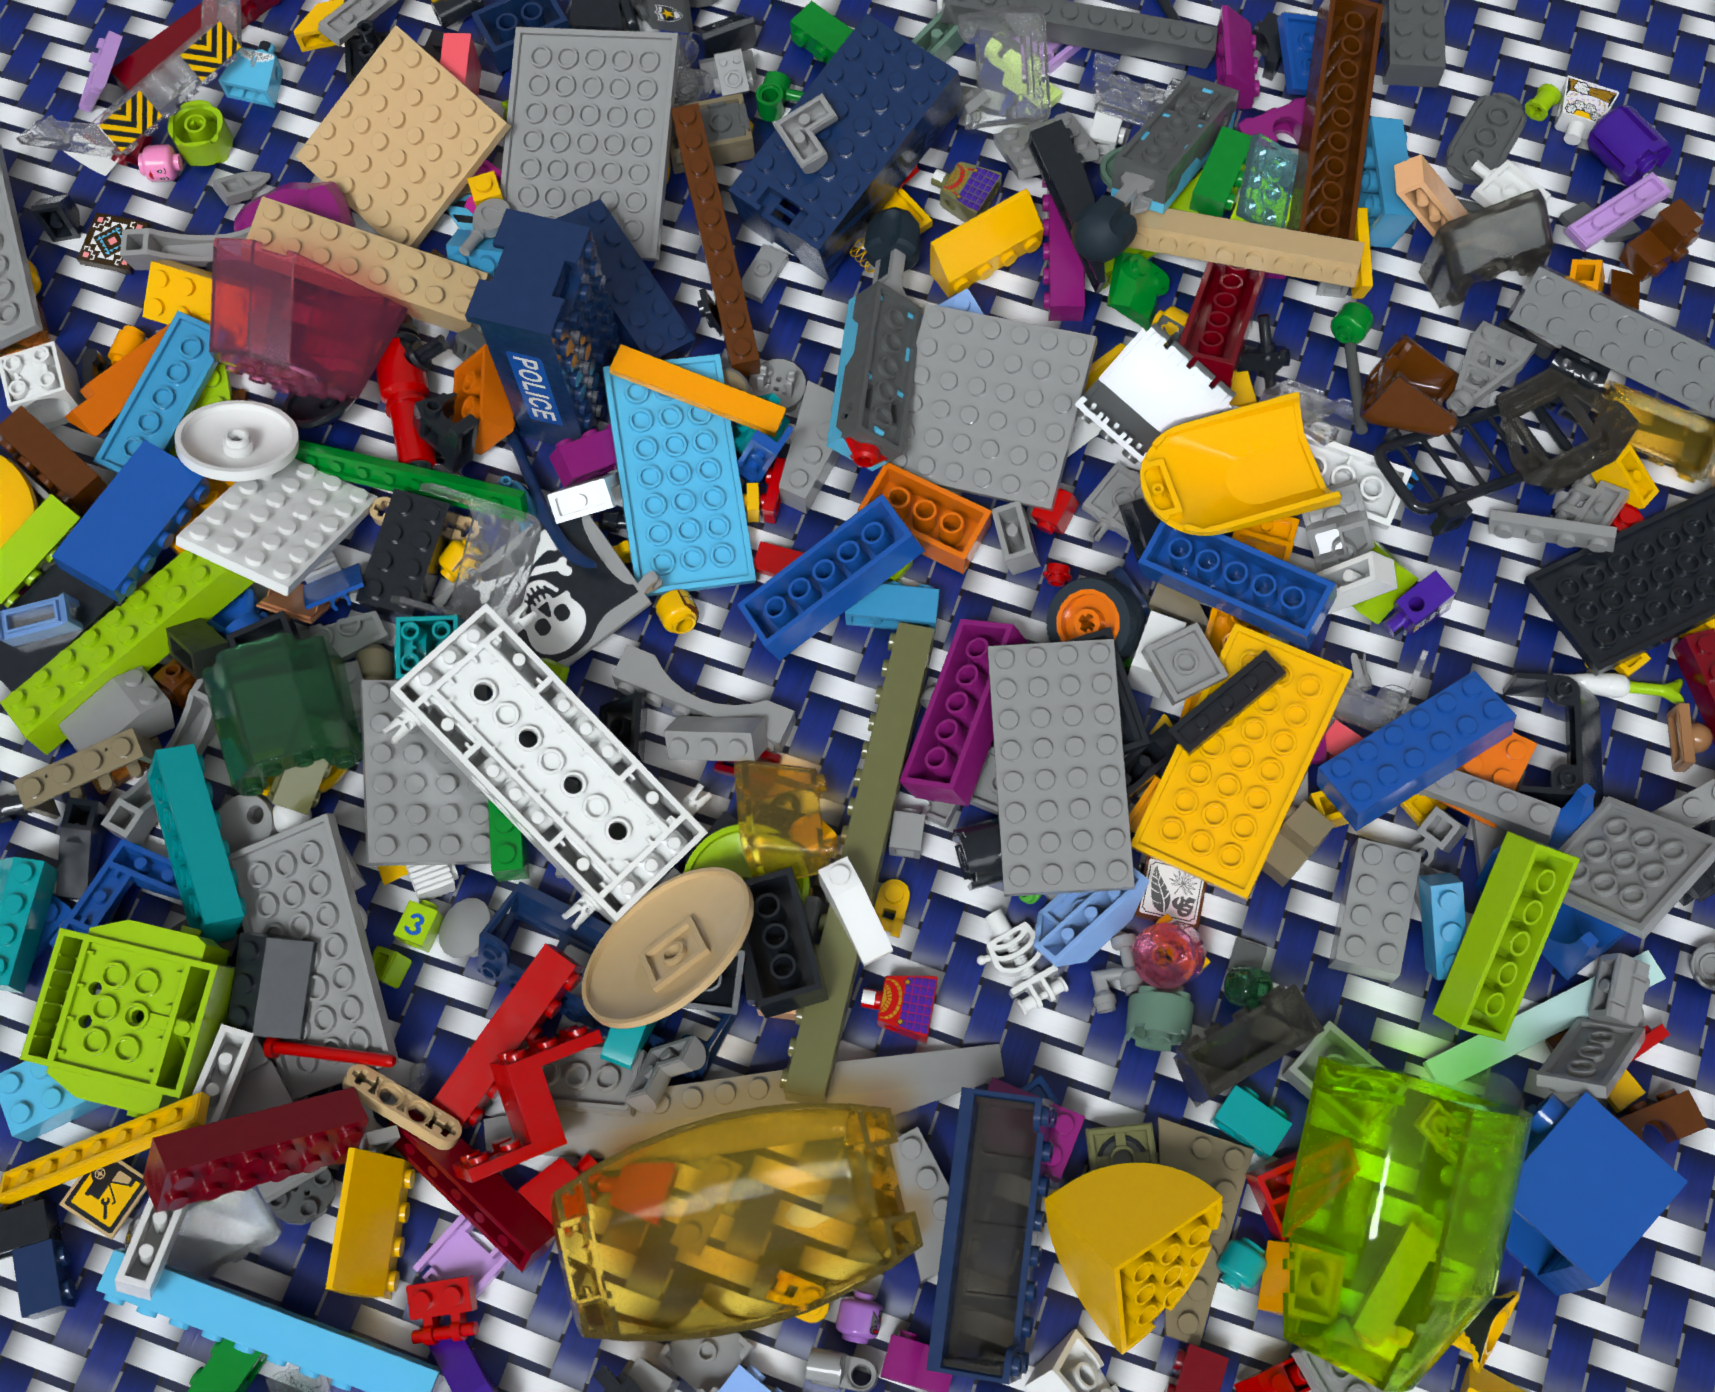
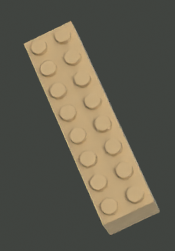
M263 196L243 246L245 262L388 310L405 311L412 318L457 333L472 327L473 323L467 322L465 314L478 280H487L488 277L486 272Z

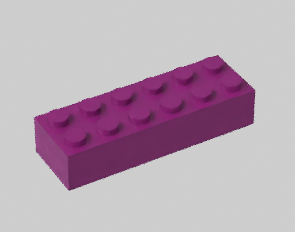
M960 619L899 781L915 798L969 807L993 740L988 646L1028 644L1014 624Z

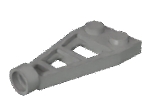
M1483 321L1470 338L1455 390L1446 401L1448 410L1453 409L1457 416L1466 415L1470 409L1519 373L1533 355L1537 344ZM1480 353H1484L1505 364L1495 371L1478 363ZM1471 373L1488 382L1482 388H1479L1466 381Z

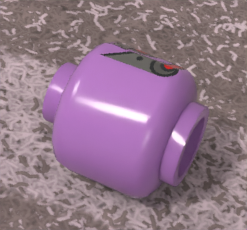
M855 1290L854 1296H845L841 1299L836 1329L842 1333V1339L860 1344H868L869 1339H874L878 1336L883 1307L880 1303L873 1301L874 1294Z

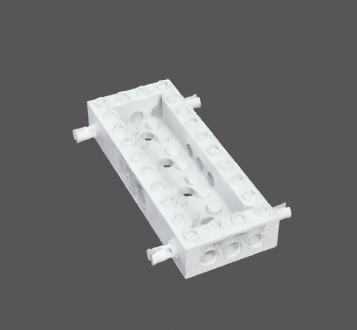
M523 602L505 620L501 619L485 603L390 688V698L403 712L383 728L382 732L387 736L397 728H400L391 739V742L397 745L415 726H418L582 895L570 909L561 915L564 920H567L575 913L580 912L571 925L574 930H577L595 910L612 925L708 833L693 815L713 797L709 792L696 801L695 798L704 787L698 783L681 802L677 801L525 644L517 634L538 617L535 611H532L520 619L528 608L527 603ZM479 685H487L492 689L493 696L487 701H480L475 697L474 689ZM523 731H532L537 736L536 745L530 748L522 746L519 742V735ZM568 777L578 778L582 784L581 791L576 794L568 793L564 788V780ZM612 823L623 824L626 828L625 838L622 840L611 838L608 832L609 826Z

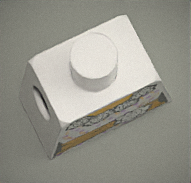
M1568 75L1560 91L1562 97L1557 104L1554 127L1556 130L1565 132L1564 141L1567 144L1578 145L1582 138L1588 139L1589 133L1601 116L1611 110L1619 92Z

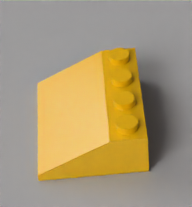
M348 1148L325 1289L355 1297L392 1299V1292L397 1291L400 1279L399 1271H396L398 1257H402L405 1247V1238L401 1237L403 1223H407L410 1214V1204L406 1202L408 1189L413 1188L415 1181V1170L412 1169V1165L408 1161L358 1148Z

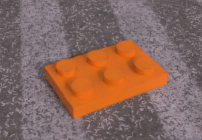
M1513 732L1512 735L1456 770L1514 791L1537 743ZM1435 799V801L1493 829L1497 827L1496 824L1476 814Z

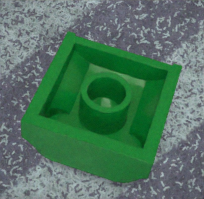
M1123 252L1115 257L1107 306L1114 308L1148 331L1152 326L1159 297L1168 292L1169 277L1161 268L1142 255Z

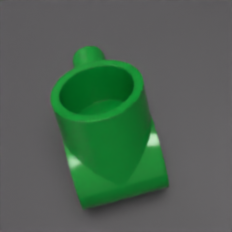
M778 71L767 72L763 84L756 91L758 115L767 122L777 121L785 113V101L798 102L805 92L790 89L791 80L785 74Z

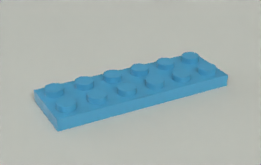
M177 311L93 462L118 474L144 440L169 453L175 442L174 436L178 424L193 410L232 339L231 335Z

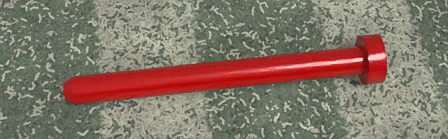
M267 1037L263 1045L265 1057L274 1059L282 1054L387 1068L395 1066L397 1061L396 1057L392 1054L286 1042L282 1038Z

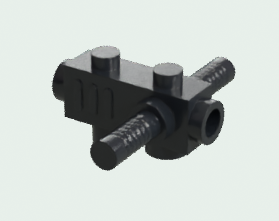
M1261 314L1257 316L1260 343L1257 345L1258 347L1245 346L1237 372L1260 371L1264 375L1266 400L1278 397L1276 373L1283 366H1289L1290 351L1288 348L1285 349V346H1277L1275 342H1272L1269 314Z

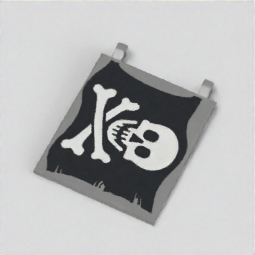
M589 514L558 523V526L566 538L579 551L597 563V568H585L573 564L563 557L543 525L537 521L482 562L466 581H457L432 600L442 616L458 615L464 621L469 619L485 603L501 619L505 620L525 602L528 604V608L520 619L532 611H535L538 617L531 621L517 635L539 658H548L569 667L649 607L652 602L646 594L660 588L663 585V580L656 572L649 571L637 582Z

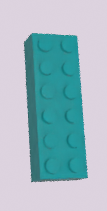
M194 744L157 749L147 774V780L188 926L202 930L201 937L213 939L216 943L233 940L238 928L241 927L244 916L247 914V908L244 898L239 897L237 893V872L235 868H230L228 862L230 856L228 842L226 839L221 838L219 831L221 829L220 814L217 810L214 811L212 807V786L210 782H205L203 776L205 772L203 756L201 754L197 755Z

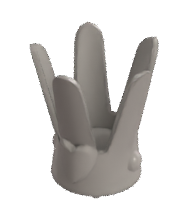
M1352 653L1351 663L1354 678H1350L1346 690L1349 695L1360 694L1361 699L1364 700L1363 693L1372 689V681L1367 673L1366 653L1363 654L1364 674L1358 655ZM1335 660L1337 665L1344 667L1340 660Z

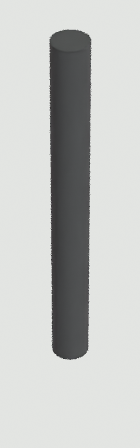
M1349 342L1345 344L1344 349L1356 433L1362 435L1367 433L1368 426L1367 422L1359 416L1363 391L1356 344Z

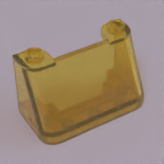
M753 760L735 762L739 835L752 878L792 866L797 879L817 875L818 870L830 865V858L835 857V850L832 839H826L823 832L819 799H822V792L827 791L824 774H818L816 768Z

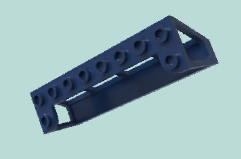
M520 881L479 934L477 971L489 980H496L508 986L511 990L514 988L526 971L510 963V950L504 943L516 920H522L558 938L560 941L556 947L563 952L568 945H572L592 955L597 944L611 925L589 916L577 930H574L571 925L580 912L564 920L561 915L572 906ZM510 909L497 935H492L493 930ZM743 990L740 992L738 1014L741 1010L745 993ZM567 991L560 1000L563 1004L558 1012L564 1014L572 1022H580L592 1029H599L601 1036L607 1037L610 1027L599 1023L587 1011L582 998ZM705 1011L721 1020L708 1041L697 1037L704 1045L706 1051L705 1064L698 1070L681 1074L682 1077L689 1080L693 1079L697 1082L704 1081L738 1014ZM671 1015L658 1020L642 1049L647 1054L651 1048L670 1043L660 1038V1035ZM686 1034L683 1035L681 1039L694 1035Z

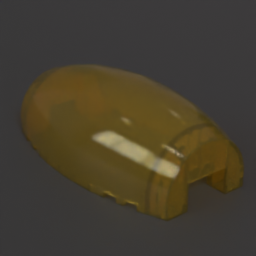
M793 1103L760 1106L719 1114L669 1129L635 1143L591 1166L571 1181L553 1191L550 1196L556 1245L570 1307L580 1335L584 1338L626 1342H663L718 1337L765 1327L810 1312L839 1299L840 1296L869 1283V1280L881 1273L889 1271L903 1261L904 1258L923 1246L916 1212L905 1211L889 1146V1144L899 1142L891 1108L852 1103Z

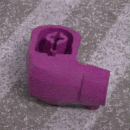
M332 181L317 183L290 182L281 185L245 204L234 220L235 232L251 227L263 196L355 228V221L350 206L336 183Z

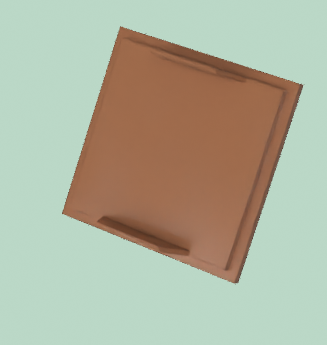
M300 583L288 596L269 589L267 596L258 602L256 607L274 613L284 610L290 618L313 624L331 608L330 601L306 610L303 591L304 584Z

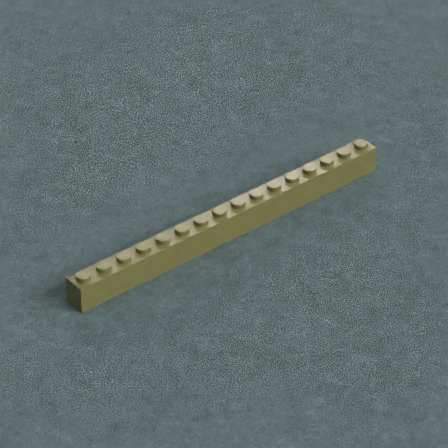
M902 622L898 623L896 633L891 632L889 637L888 650H891L890 659H884L881 677H885L883 686L877 687L875 704H878L876 714L871 713L868 723V731L872 733L870 741H864L861 752V759H865L863 769L858 768L856 771L854 787H858L856 797H850L847 815H850L851 819L849 826L844 825L840 838V844H844L842 855L836 854L834 861L836 862L846 856L848 857L864 886L872 906L901 787L899 781L906 765L920 706V697L923 693L934 647V628ZM829 904L827 914L822 913L818 932L822 933L820 944L815 943L829 1000L798 1009L796 1015V1024L800 1025L797 1037H791L788 1048V1056L792 1057L789 1069H783L780 1081V1088L784 1089L786 1100L823 1108L826 1105L860 961L831 904Z

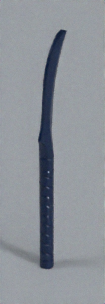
M513 431L506 438L537 509L536 520L543 525L563 557L573 564L585 568H597V563L579 551L566 538L558 524H556L518 434Z

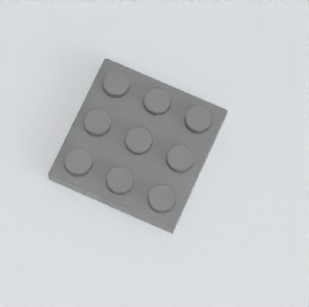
M1072 113L1058 114L1054 118L1044 121L1035 120L1028 125L1018 128H1005L1002 132L993 134L995 146L1019 180L1041 174L1027 145L1029 134L1032 130L1062 119L1065 128H1070L1074 137L1073 145L1076 152H1080L1083 155L1085 162L1099 159V148Z

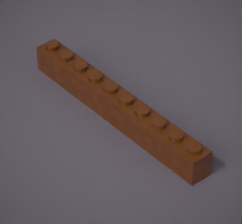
M699 103L672 108L673 126L730 368L739 371L744 376L759 374L761 367L760 358Z

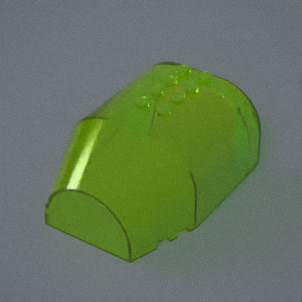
M1319 1056L1282 1223V1237L1289 1238V1259H1283V1269L1290 1270V1293H1283V1339L1382 1391L1406 1392L1413 1390L1496 1295L1534 1115L1515 1106L1421 1076L1364 1063Z

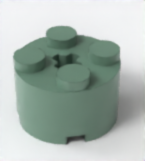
M1140 986L1138 993L1131 995L1128 999L1125 1039L1129 1042L1130 1038L1135 1039V1046L1154 1051H1171L1172 1045L1180 1044V1050L1187 1049L1191 1045L1194 1005L1190 1001L1191 995L1184 991L1158 992L1156 987Z

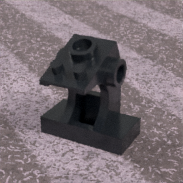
M442 393L438 397L426 398L415 402L412 422L418 436L445 457L444 468L453 474L473 460L479 420L471 413L457 423L448 420L449 417L454 415V404L457 394Z

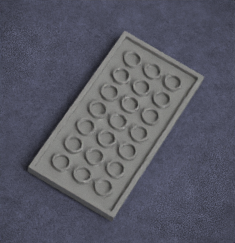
M1114 639L988 646L1004 897L1134 890Z
M323 814L230 853L228 858L230 868H235L238 876L237 893L239 897L244 898L247 908V914L242 920L244 932H268L318 942L304 1039L282 1038L283 1041L392 1054L396 1057V1064L399 1063L335 814ZM282 1054L276 1058L279 1075L293 1101L342 1084L348 1069L356 1065L355 1063ZM367 1065L376 1071L387 1068Z

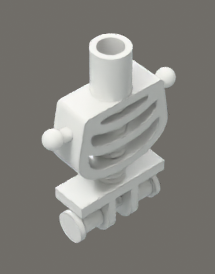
M1001 909L994 911L985 918L996 938L986 944L988 955L978 956L977 963L984 965L990 961L993 970L1000 977L1010 978L1023 974L1022 977L1026 981L1010 989L1009 995L1013 999L1027 991L1028 997L1021 1001H1016L1019 1010L1024 1016L1035 1007L1038 1009L1042 1008L1043 999L1048 998L1050 1002L1056 1000V995L1063 991H1069L1067 984L1061 976L1048 985L1046 980L1056 975L1059 970L1054 965L1036 974L1033 967L1042 956L1038 951L1030 961L1026 957V954L1030 952L1034 944L1036 925L1032 929L1027 922H1023L1012 928ZM1026 937H1028V943L1021 948L1019 944L1022 943ZM1005 952H1008L1009 954L1006 956H998V954H1002ZM1014 962L1017 967L1005 968L1001 965H1008ZM1038 984L1043 990V992L1037 994L1035 989L1033 988Z

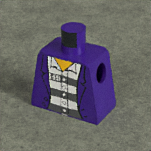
M1435 570L1395 602L1392 611L1393 615L1383 622V626L1392 637H1395L1404 629L1410 635H1414L1449 611L1456 593Z

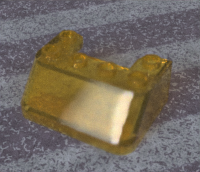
M1608 381L1588 426V435L1593 437L1591 441L1606 448L1610 444L1617 445V443H1620V445L1630 443L1635 452L1639 451L1648 455L1647 460L1660 466H1664L1665 463L1673 465L1678 473L1677 477L1690 483H1694L1696 480L1704 483L1715 463V422L1620 383Z

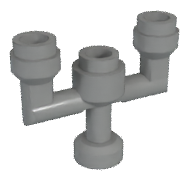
M1123 934L1110 940L1112 948L1120 952L1122 969L1115 967L1091 971L1095 990L1093 1003L1098 1014L1116 1010L1115 1004L1117 1002L1115 994L1109 989V981L1119 980L1121 990H1125L1126 996H1131L1138 993L1140 986L1147 985L1145 975L1156 974L1158 981L1156 988L1158 992L1171 993L1179 991L1178 984L1172 980L1168 959L1141 963L1140 966H1136L1132 948L1137 944L1135 934Z

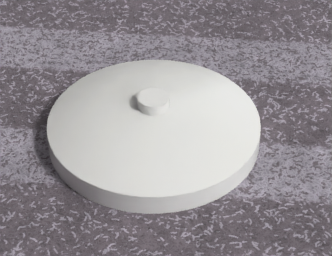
M246 400L222 401L198 408L181 420L174 436L177 456L188 469L201 476L221 481H250L275 474L294 460L299 449L298 429L291 417L271 405Z

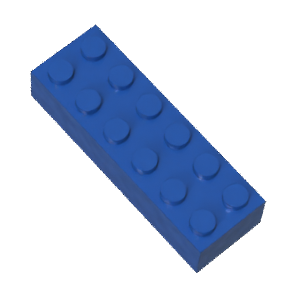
M881 494L737 605L764 647L780 661L925 550L884 495Z
M1160 521L1138 561L1142 576L1308 650L1337 597L1336 583L1223 534L1214 536L1191 535L1178 531L1163 521Z
M1474 670L1318 767L1317 786L1353 829L1358 831L1512 735L1517 715Z

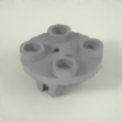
M772 359L761 363L760 373L751 375L749 379L754 396L774 393L781 399L779 405L785 407L786 412L794 411L802 401L806 389V379L802 370L795 363L785 359Z

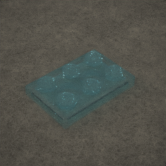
M1261 133L1251 135L1236 215L1250 223L1285 229L1299 156Z

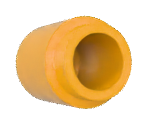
M129 325L119 330L108 352V358L111 360L112 365L144 343L145 333Z

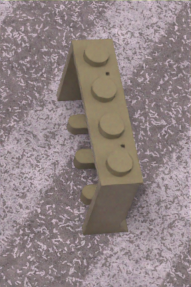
M130 728L18 778L13 782L24 810L57 819L61 815L55 803V797L69 792L71 798L87 799L83 785L95 779H98L102 789L112 791L116 783L111 772L126 766L131 776L140 778L144 775V768L140 760L151 764L155 750L163 748L158 736L149 739L136 733L134 728Z

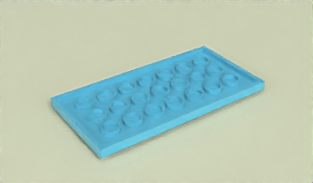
M720 354L663 360L725 384ZM610 366L603 367L608 411L633 577L639 582L649 571L656 572L663 580V585L657 590L646 594L647 597L663 595L674 589H683L689 592L755 583L756 575L731 420L609 374Z

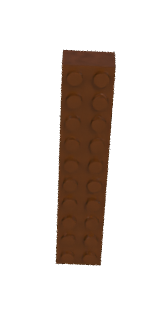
M1324 0L1318 8L1288 229L1354 241L1384 6L1382 4L1369 0Z

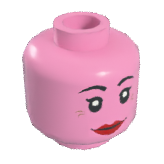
M169 144L148 145L138 155L140 173L143 176L146 175L147 179L151 182L173 181L177 178L178 171L183 169L180 153L176 154L174 148Z

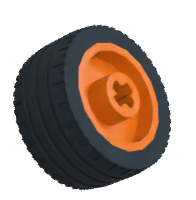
M1106 577L1080 578L1063 586L1054 596V599H1052L1046 616L1047 635L1051 643L1064 642L1110 627L1123 662L1136 651L1144 632L1145 616L1142 610L1143 607L1140 605V601L1134 592L1119 581Z

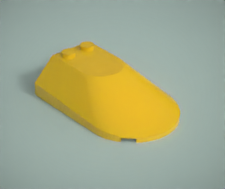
M1299 392L1174 426L1153 441L1152 446L1142 461L1140 470L1142 494L1152 512L1168 526L1197 536L1220 535L1338 505L1342 496L1339 491L1332 492L1325 486L1304 434Z

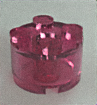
M1177 920L1163 921L1147 927L1136 938L1133 945L1134 966L1138 975L1147 984L1156 988H1175L1190 982L1200 973L1205 962L1207 949L1201 936L1192 926ZM1170 948L1173 951L1172 957L1174 959L1168 961L1166 959L1168 954L1166 949Z

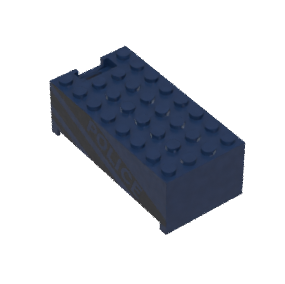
M869 14L863 17L789 112L791 113L822 93L836 113L838 121L815 134L828 155V160L824 166L814 173L805 174L775 130L728 189L743 225L771 244L775 242L799 258L801 264L829 283L837 275L836 268L867 230L875 214L884 208L954 116L959 118L965 110L958 70ZM783 199L800 209L797 216L780 205ZM778 209L793 219V221L788 225L772 213Z

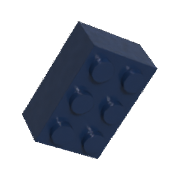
M499 0L471 13L477 34L499 73L512 68L516 27L570 29L568 20L556 0Z

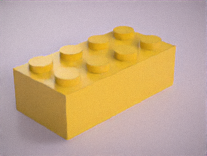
M155 260L150 263L142 317L168 325L172 322L177 311H180L229 333L232 337L229 344L243 348L258 347L263 344L272 290L172 260Z

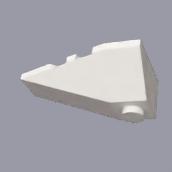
M1077 1329L1071 1331L1037 1364L1025 1384L1029 1392H1120L1116 1384L1112 1387L1110 1386L1100 1369L1104 1366L1103 1361Z

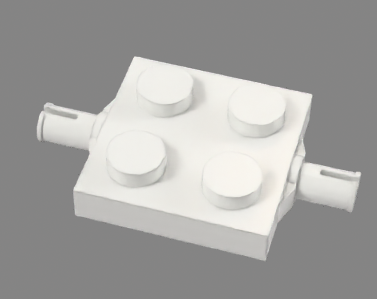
M1480 160L1471 167L1470 170L1480 176L1483 181L1470 197L1513 232L1524 222L1531 219L1544 230L1553 221L1540 210L1551 194L1509 160L1493 170L1487 168Z

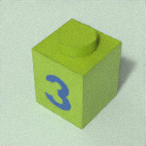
M421 899L420 903L409 900L393 935L401 943L429 953L444 917L437 911L439 907L429 901Z

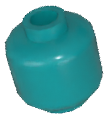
M1242 1237L1240 1240H1230L1216 1262L1218 1270L1223 1274L1220 1280L1238 1291L1240 1286L1246 1289L1253 1288L1267 1267V1261L1263 1256L1265 1251L1245 1237Z

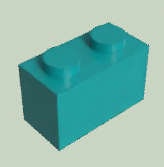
M1235 1085L1210 1123L1244 1147L1253 1149V1153L1267 1161L1277 1149L1292 1123L1286 1120L1288 1116L1279 1108L1273 1105L1267 1107L1258 1100L1259 1095L1246 1086L1240 1088Z

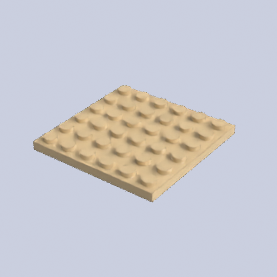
M395 25L295 157L322 182L332 181L336 183L350 208L382 237L417 248L468 183L467 178H471L511 128V125L408 34Z

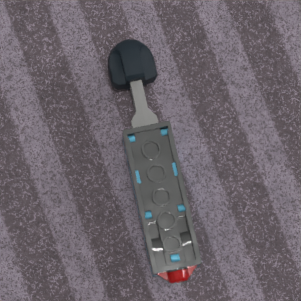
M1187 75L1115 157L1111 196L1102 195L1096 203H1087L1076 216L1071 229V235L1078 254L1089 262L1106 263L1124 252L1134 240L1137 233V221L1133 215L1146 212L1148 209L1161 214L1167 210L1207 161L1222 126L1233 129L1239 90L1191 75Z
M897 207L879 211L867 227L864 248L867 251L866 260L875 268L873 283L848 302L826 445L853 460L858 466L865 467L871 471L903 455L917 354L916 341L923 310L922 307L907 299L902 287L903 272L913 268L919 261L921 247L919 223L909 211Z

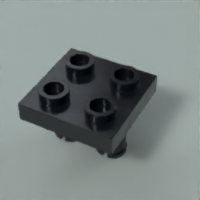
M362 20L357 24L359 35L352 36L344 43L346 82L348 87L391 31L376 33L372 22L369 20Z

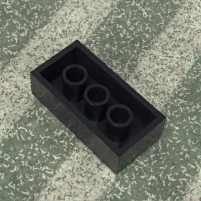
M394 488L363 577L364 587L359 588L356 601L368 610L393 617L425 616L441 569L438 559L450 543L459 517L457 510L450 503Z
M792 866L744 880L753 895L754 912L743 947L757 1005L765 1019L829 1000L799 881Z

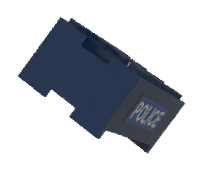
M506 208L493 241L494 248L503 249L492 281L478 280L465 317L467 322L478 324L481 327L515 417L513 431L520 437L553 445L567 438H572L575 441L580 439L581 435L589 430L596 428L599 432L597 427L599 420L605 417L608 406L603 367L611 366L621 345V338L618 337L617 333L618 325L613 317L614 309L610 306L609 302L610 293L606 290L605 286L606 278L605 275H602L601 259L597 255V242L593 240L590 227Z

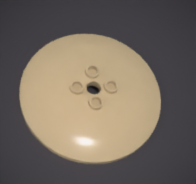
M708 867L675 876L643 895L617 922L611 925L597 944L588 961L582 980V999L587 1011L602 1025L617 1029L635 1028L671 1015L704 992L732 962L750 929L754 912V901L752 892L746 882L737 873L729 869Z

